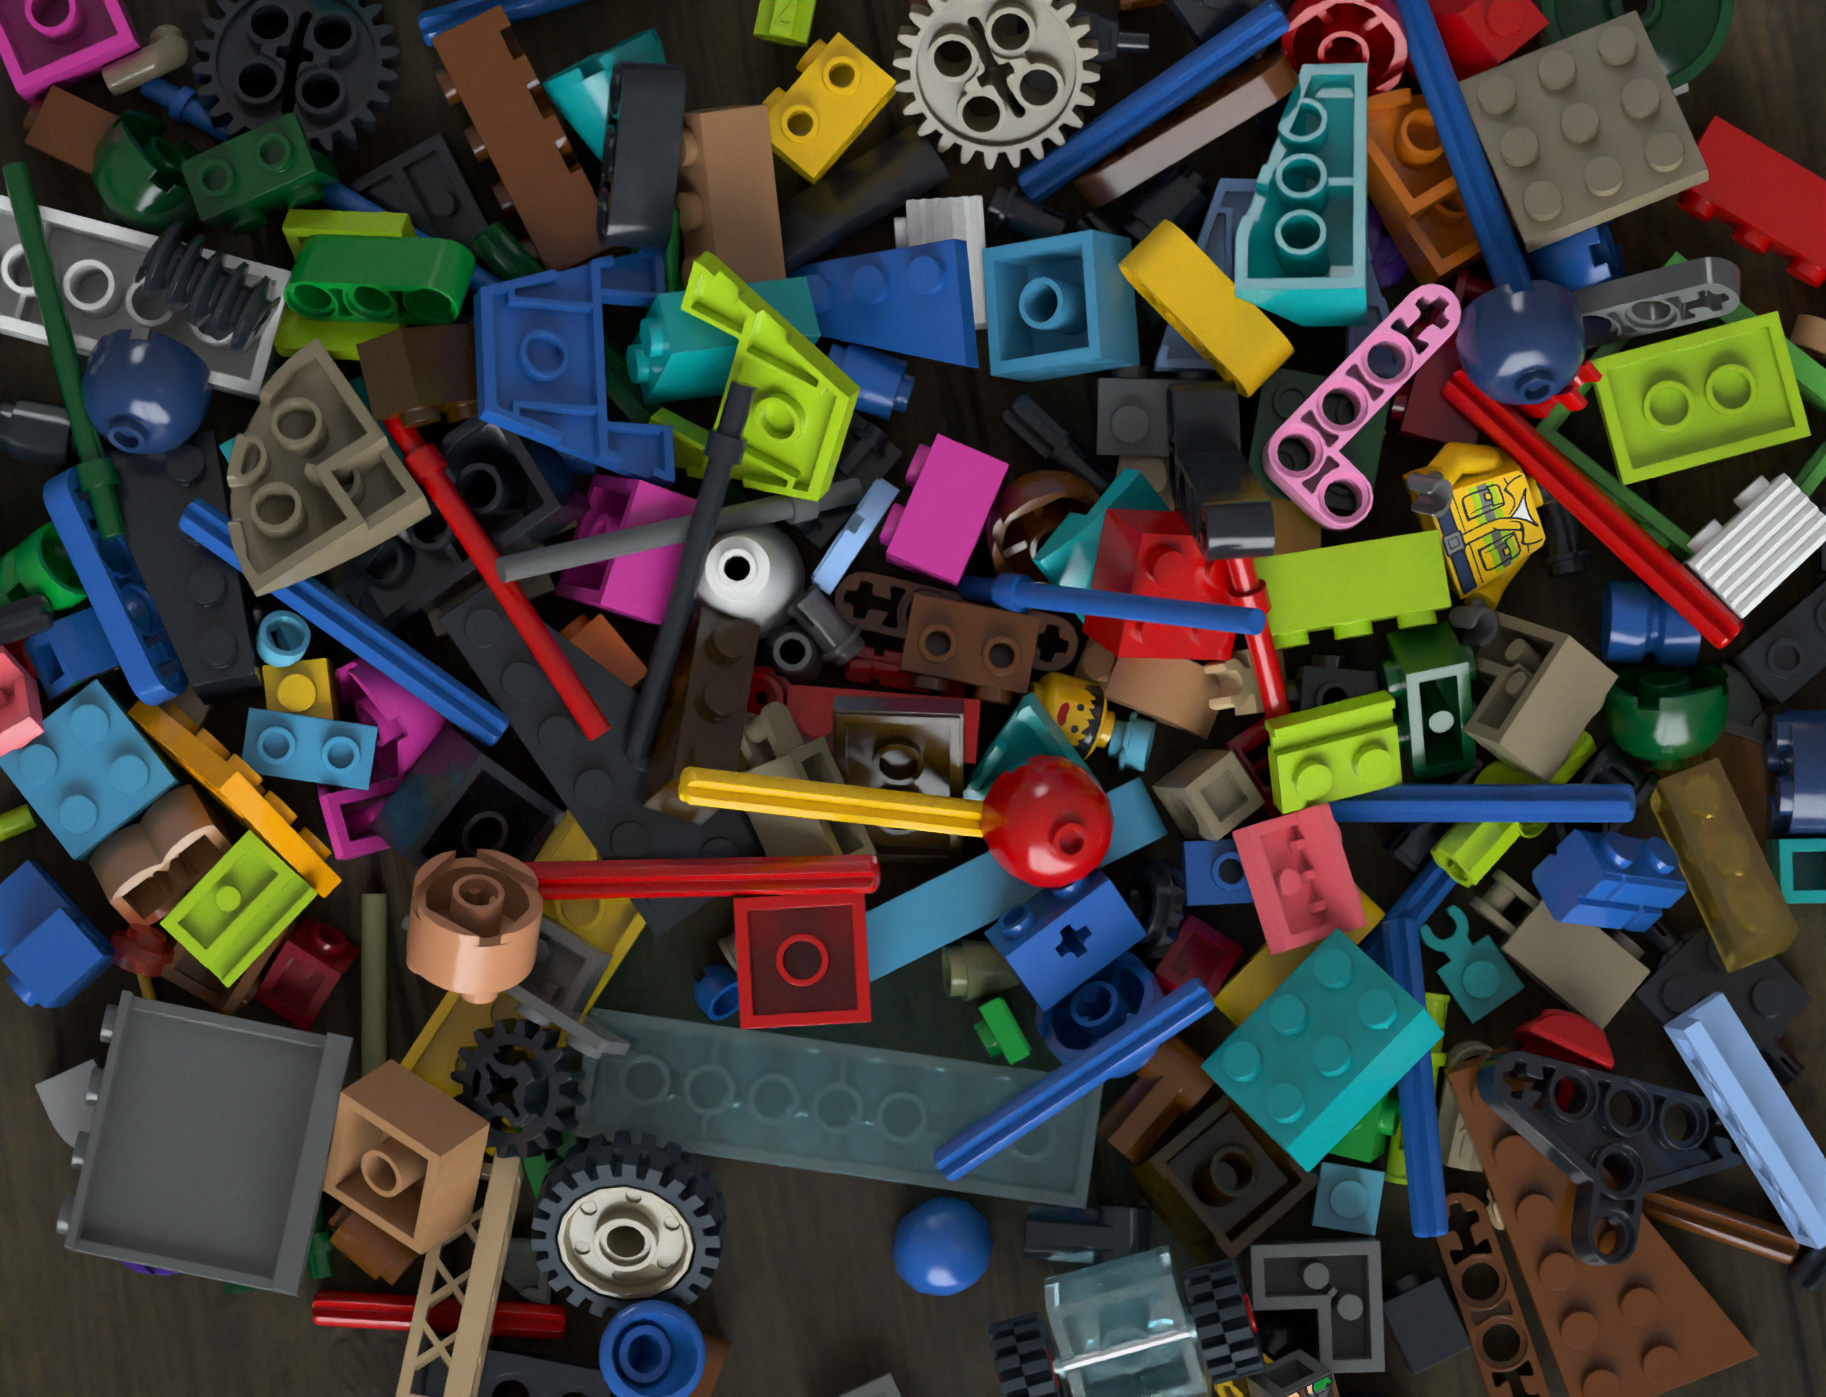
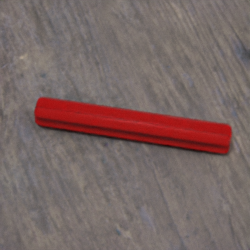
M320 1290L315 1293L313 1299V1323L320 1326L410 1331L417 1295ZM447 1297L432 1307L429 1311L427 1323L433 1332L452 1334L456 1332L462 1306L456 1298ZM497 1300L490 1336L559 1340L566 1333V1307L562 1304L546 1305L533 1302Z

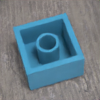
M1086 230L982 249L991 376L1036 382L1140 365L1135 288L1127 281L1118 268V263L1132 250L1131 238L1096 230Z
M99 679L94 680L43 720L44 733L33 738L24 747L12 750L0 757V766L73 860L87 861L98 846L112 834L133 825L144 816L146 811L159 798L186 783L158 745L127 714L129 708L111 685Z

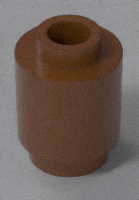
M342 1204L328 1221V1224L337 1230L329 1242L374 1280L381 1276L393 1286L420 1255L345 1204Z

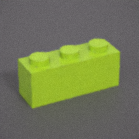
M1439 529L1253 559L1258 578L1263 579L1267 585L1272 605L1267 616L1276 650L1310 644L1308 632L1333 629L1335 640L1373 634L1372 622L1397 618L1399 630L1432 625L1437 623L1435 612L1444 611L1451 607Z

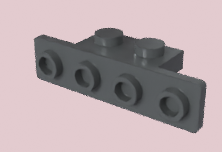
M542 912L534 967L523 981L512 988L504 990L505 993L518 1000L514 1008L515 1011L530 1021L544 1027H549L550 1023L553 1022L569 1032L565 1039L568 1045L595 1059H599L602 1053L626 1055L631 1045L629 1041L583 1013L613 956ZM406 914L402 924L400 925L403 929L407 931L409 922L408 914Z

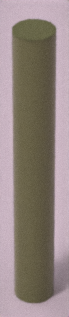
M361 894L362 1078L387 1062V894Z

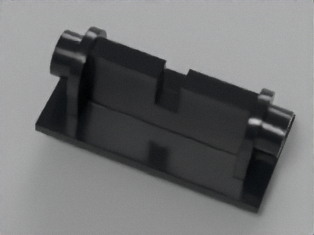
M855 412L848 427L832 482L856 477L861 483L864 497L875 480L883 478L904 453L888 440L889 437L872 422L868 423ZM859 503L820 511L817 519L792 525L819 549H822L855 511Z

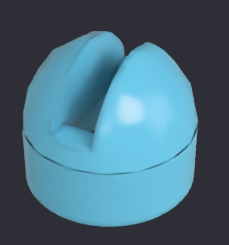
M284 610L272 612L263 619L256 633L257 653L265 663L273 667L290 666L299 661L304 655L310 643L311 634L307 623L299 615ZM276 631L280 649L276 647L270 632Z

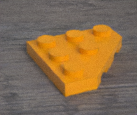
M139 699L127 712L133 721L179 767L182 766L243 827L252 829L311 887L315 888L321 897L325 899L342 881L324 862L332 852L306 827H303L297 833L290 826L297 818V815L270 790L262 797L266 792L260 785L263 781L262 778L235 753L228 759L231 755L230 752L204 728L200 730L175 704L172 703L164 711L159 706H149Z

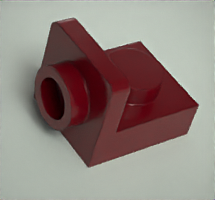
M1189 914L1178 931L1179 938L1175 943L1170 944L1169 951L1164 958H1161L1152 974L1158 980L1164 997L1192 978H1199L1214 998L1244 948L1197 917ZM1198 1019L1190 1025H1188L1187 1027L1192 1028L1198 1021Z
M307 917L287 939L253 998L308 1032L318 1019L345 972L355 962L360 949L350 943L346 936L336 927L326 923H319L313 918Z

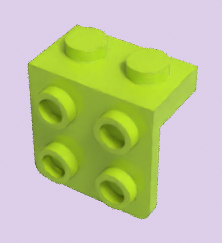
M289 209L282 226L283 233L295 260L304 240L311 235L417 237L408 213ZM287 305L273 344L280 356L292 357L297 351L317 337L332 359L359 360L357 344L397 329L405 328L407 324L317 321L298 315Z

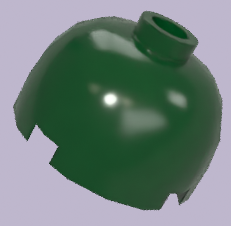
M127 109L105 132L95 148L92 177L95 190L103 201L100 209L113 225L128 229L133 228L143 233L161 235L178 219L184 222V231L196 222L200 216L181 170V164L183 161L198 155L199 152L186 140L180 144V149L178 150L170 141L161 136L168 126L159 119L139 110Z
M1655 661L1629 664L1612 670L1618 675V678L1607 693L1601 708L1604 725L1614 742L1631 756L1648 760L1649 767L1653 769L1675 770L1685 767L1688 758L1702 754L1719 740L1726 726L1729 707V674L1721 667L1696 661L1695 666L1691 667V673L1670 671V666L1657 665Z

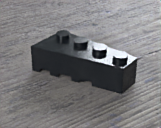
M214 430L195 433L180 447L163 454H136L120 449L105 451L106 457H113L119 478V483L114 485L127 533L123 536L191 687L204 705L265 693L262 671L263 663L256 649L255 639L257 631L251 610L253 605L247 579L242 572L185 533L178 525L183 511L195 498H202L232 520L230 509L231 488L227 482L228 461L219 447L222 444Z

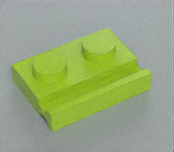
M1382 690L1265 720V728L1270 736V746L1267 747L1273 804L1282 814H1286L1324 802L1329 803L1402 784L1397 725L1393 722L1392 709L1395 708V699L1387 691Z
M249 829L159 924L229 988L319 892L311 887L298 872L252 829Z

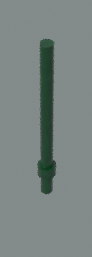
M27 162L9 163L2 166L1 170L81 463L75 466L81 492L89 493L101 540L121 537L127 533L114 485L119 483V478L113 457H106L100 434L84 409L81 390L83 370Z

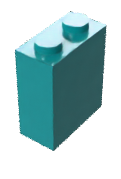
M806 276L746 283L812 344H816L821 334ZM685 291L657 294L646 318L641 320L640 329L632 345H629L627 348L626 361L629 377L634 384L640 383L645 405L724 394L739 340L729 333L682 310L681 305Z

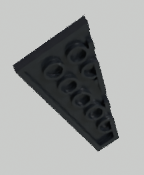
M488 584L437 618L500 711L508 716L509 724L602 860L766 857L753 824L745 811L720 808L706 822L699 825L642 806L652 748L648 760L637 759L623 752L640 694L544 621L543 623L611 726L607 732L592 741H589ZM716 897L629 899L654 936L658 938Z

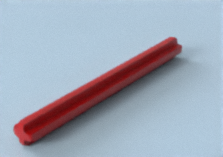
M1462 367L1446 381L1442 392L1448 400L1714 647L1721 649L1735 638L1743 627L1742 620L1509 404L1487 397L1468 380Z
M872 854L523 862L534 872L539 880L538 890L541 897L543 896V900L866 894L875 892L880 885L881 879L879 860Z

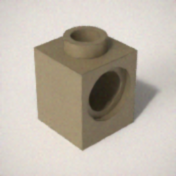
M1198 749L1152 785L1155 793L1185 838L1218 841L1265 803L1231 750Z

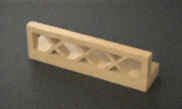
M495 1153L493 1164L482 1162L479 1179L489 1181L484 1207L472 1214L470 1222L427 1251L395 1397H427L412 1394L416 1371L439 1356L449 1369L443 1397H477L524 1176L521 1157L502 1159L498 1158L497 1153ZM480 1223L479 1231L477 1233L473 1227ZM466 1232L475 1244L471 1268L453 1279L441 1262L443 1247ZM439 1273L446 1285L434 1292L437 1274ZM465 1285H467V1287H466V1292H465V1296H464V1294L462 1293V1291H461L460 1289H461L462 1287H464ZM453 1294L462 1306L458 1330L440 1342L427 1323L429 1311L432 1307ZM425 1334L433 1347L420 1355ZM454 1347L451 1358L447 1351Z

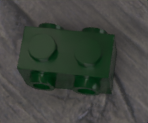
M1449 621L1387 633L1388 659L1379 661L1380 680L1383 690L1387 691L1395 699V708L1392 710L1393 722L1397 725L1399 750L1414 781L1477 768L1475 740L1463 731V728L1477 708L1476 702L1471 696L1470 682L1476 681L1477 672L1470 645L1468 643L1460 645Z

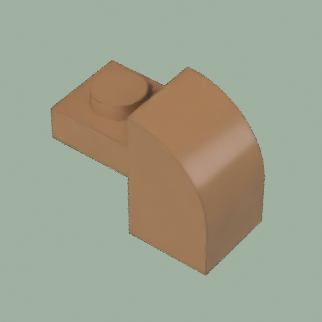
M1089 637L1073 677L1087 680L1101 687L1104 692L1103 695H1105L1108 701L1131 708L1159 723L1204 739H1208L1219 711L1209 706V699L1219 697L1221 692L1218 677L1215 674H1205L1204 666L1189 659L1116 657Z

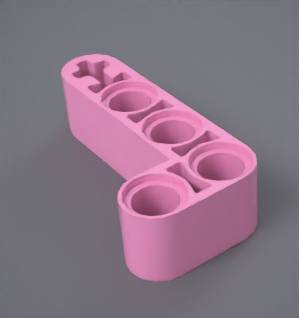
M1431 283L1422 285L1412 291L1269 438L1263 448L1261 460L1263 469L1270 480L1318 526L1327 531L1342 532L1354 527L1367 516L1372 508L1374 497L1372 487L1366 477L1339 450L1454 333L1460 323L1461 308L1459 300L1451 290L1443 285ZM1432 304L1440 312L1435 320L1437 326L1434 324L1428 326L1411 343L1402 334L1419 317L1421 313L1419 308L1425 310ZM1378 347L1387 348L1392 351L1399 363L1397 376L1384 379L1373 374L1367 362L1368 352ZM1338 393L1350 399L1355 411L1354 419L1350 424L1338 425L1327 419L1322 408L1323 399L1326 395ZM1295 439L1305 444L1310 454V462L1307 469L1296 472L1285 468L1278 459L1277 450L1279 443L1283 440ZM1342 484L1352 490L1357 503L1356 509L1351 516H1336L1329 511L1324 500L1325 490L1329 485Z

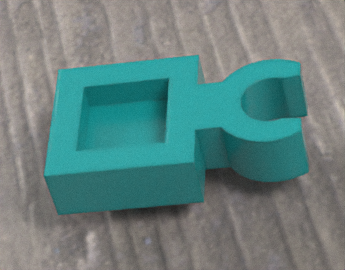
M1449 905L1444 910L1454 924L1451 936L1443 940L1434 936L1427 924H1423L1419 929V937L1424 945L1434 951L1443 952L1448 959L1446 963L1434 970V973L1469 1023L1474 1024L1524 989L1525 986L1489 935H1484L1473 944L1467 937L1469 926L1465 914L1455 905Z

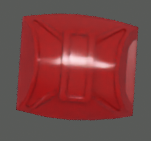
M1559 1009L1543 1010L1540 1017H1536L1517 1027L1513 1035L1514 1040L1523 1043L1520 1051L1606 1073L1611 1072L1614 1066V1056L1606 1041L1607 1036L1604 1031L1588 1019L1572 1012ZM1562 1077L1558 1081L1559 1090L1555 1100L1560 1109L1566 1112L1575 1086L1570 1080Z

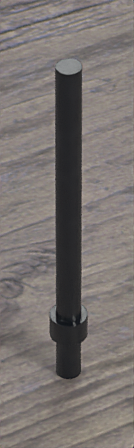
M731 380L718 428H711L703 454L709 457L623 751L626 755L637 759L648 760L732 470L734 465H741L748 442V438L744 437L743 433L757 388L745 382Z

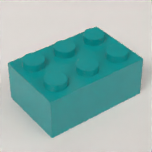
M1336 928L1200 1067L1251 1119L1309 1173L1444 1035V1032L1421 1004L1341 930Z

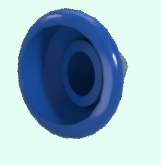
M643 1300L630 1304L619 1311L608 1323L602 1334L599 1346V1366L603 1379L617 1397H688L696 1388L703 1374L706 1361L705 1342L695 1320L684 1309L673 1303L661 1300Z

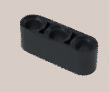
M616 61L613 65L609 86L596 218L597 237L600 245L665 249L669 243L673 222L686 97V77L682 65Z

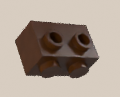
M914 593L898 672L911 675L910 687L947 693L949 682L974 687L973 699L1010 705L1012 694L1019 696L1027 694L1041 617Z

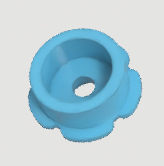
M1133 711L1130 714L1129 722L1117 719L1111 735L1108 757L1119 759L1118 769L1122 772H1125L1127 768L1144 772L1153 745L1156 722L1138 718L1139 712Z

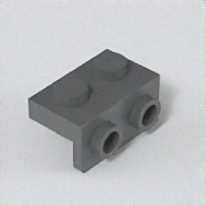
M1149 365L1111 369L1110 376H1097L1096 455L1168 456L1166 410L1168 385L1223 381L1224 379L1212 378V373L1174 372V377H1149Z

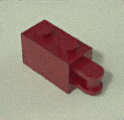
M1460 267L1452 292L1459 300L1461 306L1462 300L1471 303L1474 299L1494 289L1493 282L1469 276L1470 269ZM1434 307L1428 314L1426 323L1418 320L1414 322L1409 337L1411 343L1428 326L1432 324L1437 326L1435 320L1440 314L1437 308ZM1457 328L1411 376L1409 384L1404 383L1393 395L1388 418L1398 420L1394 437L1437 449H1442L1444 445L1450 442L1477 444L1480 428L1448 400L1442 392L1446 381L1462 367L1454 338L1457 339L1458 336Z

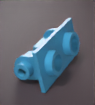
M249 707L242 760L257 774L369 790L378 726Z

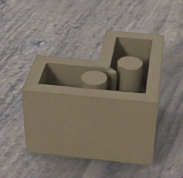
M1496 611L1498 631L1494 641L1486 646L1473 645L1472 647L1477 677L1490 688L1463 728V731L1511 770L1549 784L1557 770L1568 760L1572 747L1590 719L1602 708L1606 695L1618 678V675L1570 635Z

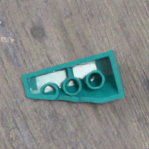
M1367 63L1303 64L1298 75L1300 78L1299 83L1292 90L1278 125V136L1267 164H1263L1257 178V189L1247 214L1242 216L1236 231L1235 297L1303 327L1368 326Z

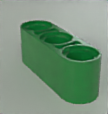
M316 234L304 240L283 291V297L288 307L295 313L307 319L317 321L448 325L454 322L459 315L476 269V259L471 251L462 244L444 238Z

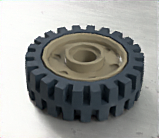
M630 1131L616 1132L612 1145L608 1144L604 1134L590 1137L587 1149L580 1142L568 1148L565 1159L559 1156L551 1165L549 1174L545 1175L533 1214L531 1227L532 1251H537L535 1262L540 1272L549 1271L547 1283L556 1292L567 1286L566 1300L574 1306L578 1307L587 1298L590 1300L588 1313L599 1317L603 1316L606 1306L615 1308L616 1315L630 1304L643 1300H661L680 1307L682 1300L690 1305L699 1298L701 1287L707 1289L712 1281L715 1269L717 1270L725 1236L726 1214H724L725 1201L722 1192H716L717 1180L711 1171L701 1174L702 1161L692 1153L681 1161L682 1146L670 1140L661 1151L655 1148L657 1136L643 1133L640 1145L631 1144Z

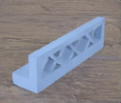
M1714 992L1665 1024L1663 1028L1795 1241L1820 1250L1826 1246V1159L1722 992Z

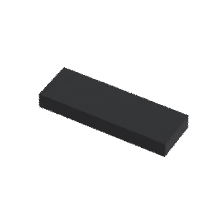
M916 123L778 206L786 275L791 274L903 206L907 200L916 198L950 177L944 163L926 137H920L917 133L918 126Z

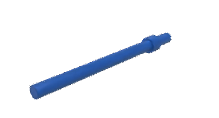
M1002 573L997 578L966 575L959 583V594L962 599L992 603L999 610L1015 613H1026L1031 608L1249 635H1259L1263 631L1266 622L1265 614L1259 608L1034 583L1031 577L1021 574Z

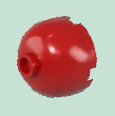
M1295 0L1292 3L1287 15L1290 28L1281 36V51L1297 75H1299L1303 64L1367 63L1368 97L1388 92L1398 84L1403 73L1404 62L1407 58V30L1394 0Z
M1037 755L1026 759L1029 762L1028 764L1018 767L1012 773L1006 770L995 780L983 801L980 828L983 839L987 841L989 851L993 855L992 857L1004 871L1034 887L1059 888L1083 879L1099 866L1111 845L1115 820L1109 797L1091 773L1063 756Z

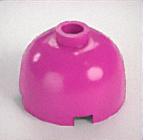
M360 656L335 670L334 684L341 707L352 702L360 721L355 723L378 726L373 761L388 776L398 772V779L405 778L446 724L452 726V722Z

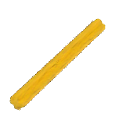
M690 766L682 770L680 774L678 796L680 800L690 805L983 838L980 828L983 801Z

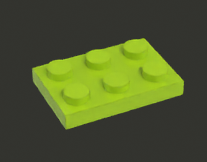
M1778 311L1590 360L1603 375L1599 382H1593L1620 486L1811 435Z

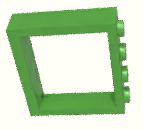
M1675 252L1660 268L1688 260L1678 252ZM1643 301L1647 303H1658V301ZM1739 302L1738 307L1733 312L1703 321L1714 328L1758 315ZM1785 337L1801 398L1826 417V369ZM1629 339L1598 346L1588 360L1619 353ZM1593 382L1584 383L1577 389L1583 397L1593 386ZM1558 403L1551 410L1548 418H1540L1534 428L1665 550L1668 549L1683 562L1694 554L1686 545L1692 539L1688 534L1626 485L1620 486L1617 478L1557 432L1558 428L1572 411L1566 410L1561 403ZM1826 437L1792 478V482L1808 498L1826 476Z

